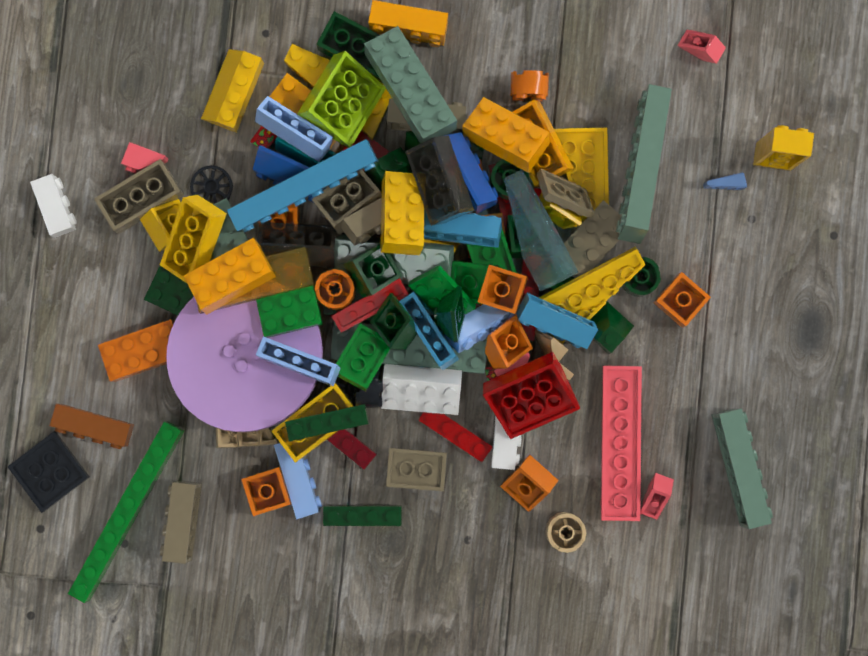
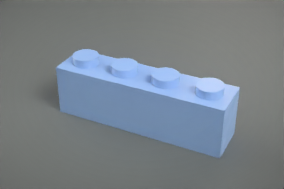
M269 96L257 108L256 123L316 161L320 162L330 150L332 136Z
M483 304L465 315L458 342H453L445 334L444 336L449 344L460 353L470 349L475 343L485 340L491 332L517 314Z
M266 337L262 338L256 356L260 359L334 386L341 369L337 364Z
M281 443L275 444L274 448L296 519L320 512L322 503L320 497L316 496L314 492L316 483L314 478L309 476L308 470H311L308 459L304 460L303 457L295 463Z

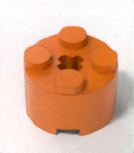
M524 70L522 74L517 75V71L511 72L510 96L512 101H524L527 98H531V101L537 100L540 102L546 100V97H548L549 73L543 74V71Z
M332 269L326 271L316 281V297L328 309H343L350 305L354 299V282L342 270ZM338 285L340 292H336L335 295L332 294L331 287L335 288Z

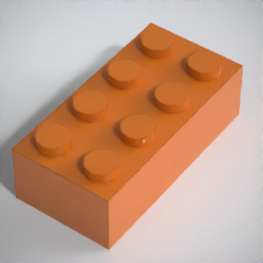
M170 319L99 344L98 348L109 380L117 382L167 364L168 339L175 320Z

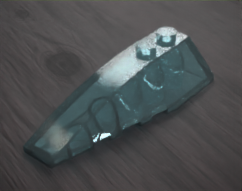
M522 169L504 178L522 257L539 290H545L579 273L551 218Z

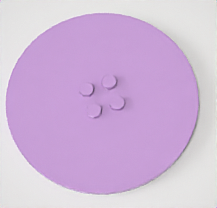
M270 280L208 315L200 309L194 297L181 310L168 339L167 369L176 395L182 404L198 419L226 431H259L286 420L308 399L317 380L256 356L264 337L256 299L291 291L289 288ZM318 326L269 338L318 358H323L322 338Z

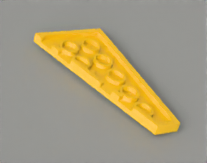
M294 44L291 45L284 59V63L305 79L312 88L330 61ZM385 89L361 129L372 141L388 109L389 99H392L387 89Z
M607 128L554 129L574 168L565 173L567 180L587 190L593 210L603 200L609 205ZM582 216V222H584L587 217Z
M635 246L539 298L590 320L606 304V301L619 291V288L626 281H630L645 266V263ZM556 339V340H557L558 342H560L562 345H563V343L566 341V340L561 341V340Z

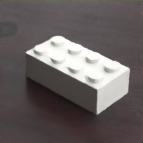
M384 364L381 409L458 415L462 370H442L440 368Z

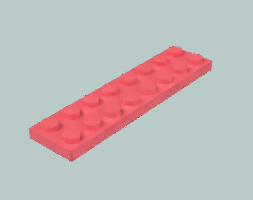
M602 366V521H640L642 366Z

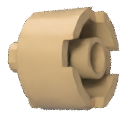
M557 513L546 524L545 533L547 540L560 552L569 553L576 551L585 541V525L580 518L572 513ZM565 527L570 530V534H567V537H564L561 533Z

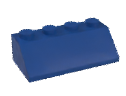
M461 132L444 135L441 137L440 148L450 167L455 166L457 180L473 211L478 214L496 205L497 191L494 187H490L488 183L489 177L485 170H481L477 154H473L470 150L472 146L468 137H464Z
M260 145L253 171L259 179L266 181L268 178L274 181V185H277L310 167ZM312 195L309 196L307 200L314 203Z

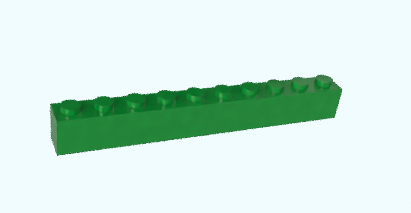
M168 421L163 422L68 592L70 596L83 603L91 600L185 430Z

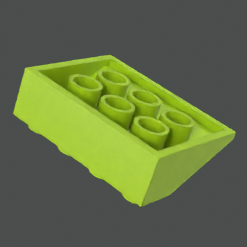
M343 51L333 55L297 115L332 136V139L350 148L386 87L349 53Z

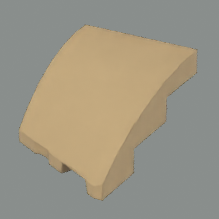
M535 330L537 341L544 355L554 352L556 358L560 361L568 349L547 333ZM561 364L567 379L570 380L574 374Z
M216 428V448L277 444V440L273 437L269 428L253 432H232Z

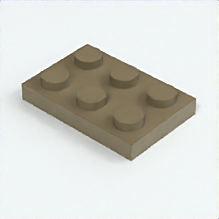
M543 169L536 173L543 198L546 201L556 203L563 209L574 211L579 216L591 218L595 214L585 188Z
M389 448L386 487L444 491L447 453Z

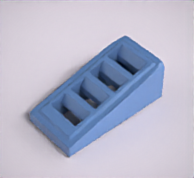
M742 172L708 180L703 184V187L707 189L744 190L747 188V183Z

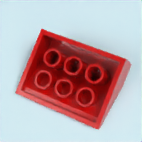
M554 352L483 383V396L510 439L580 409L565 372Z

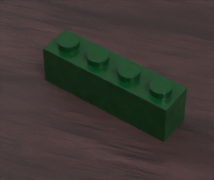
M365 404L285 422L289 441L369 424Z
M324 505L323 526H402V505Z

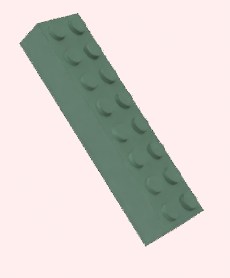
M649 84L647 90H643L641 99L638 100L637 110L639 112L634 121L636 130L631 138L633 147L628 156L630 165L625 173L627 182L622 190L624 200L620 204L619 214H621V217L616 225V232H619V240L641 244L649 230L672 91L670 88Z
M334 322L331 360L338 361L360 323L341 333ZM361 323L362 325L377 332L375 328L372 326V324ZM417 332L406 350L390 349L382 365L392 364L440 368ZM487 338L460 353L452 347L459 360L446 369L462 370L465 373L485 374Z

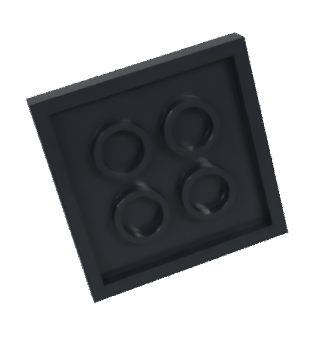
M56 431L52 432L7 466L41 513H44L90 478Z

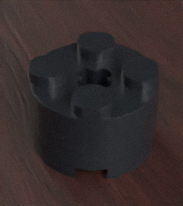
M380 369L366 392L351 384L353 389V406L365 404L366 408L382 407V396H379V393L383 392V382L378 381L380 380Z

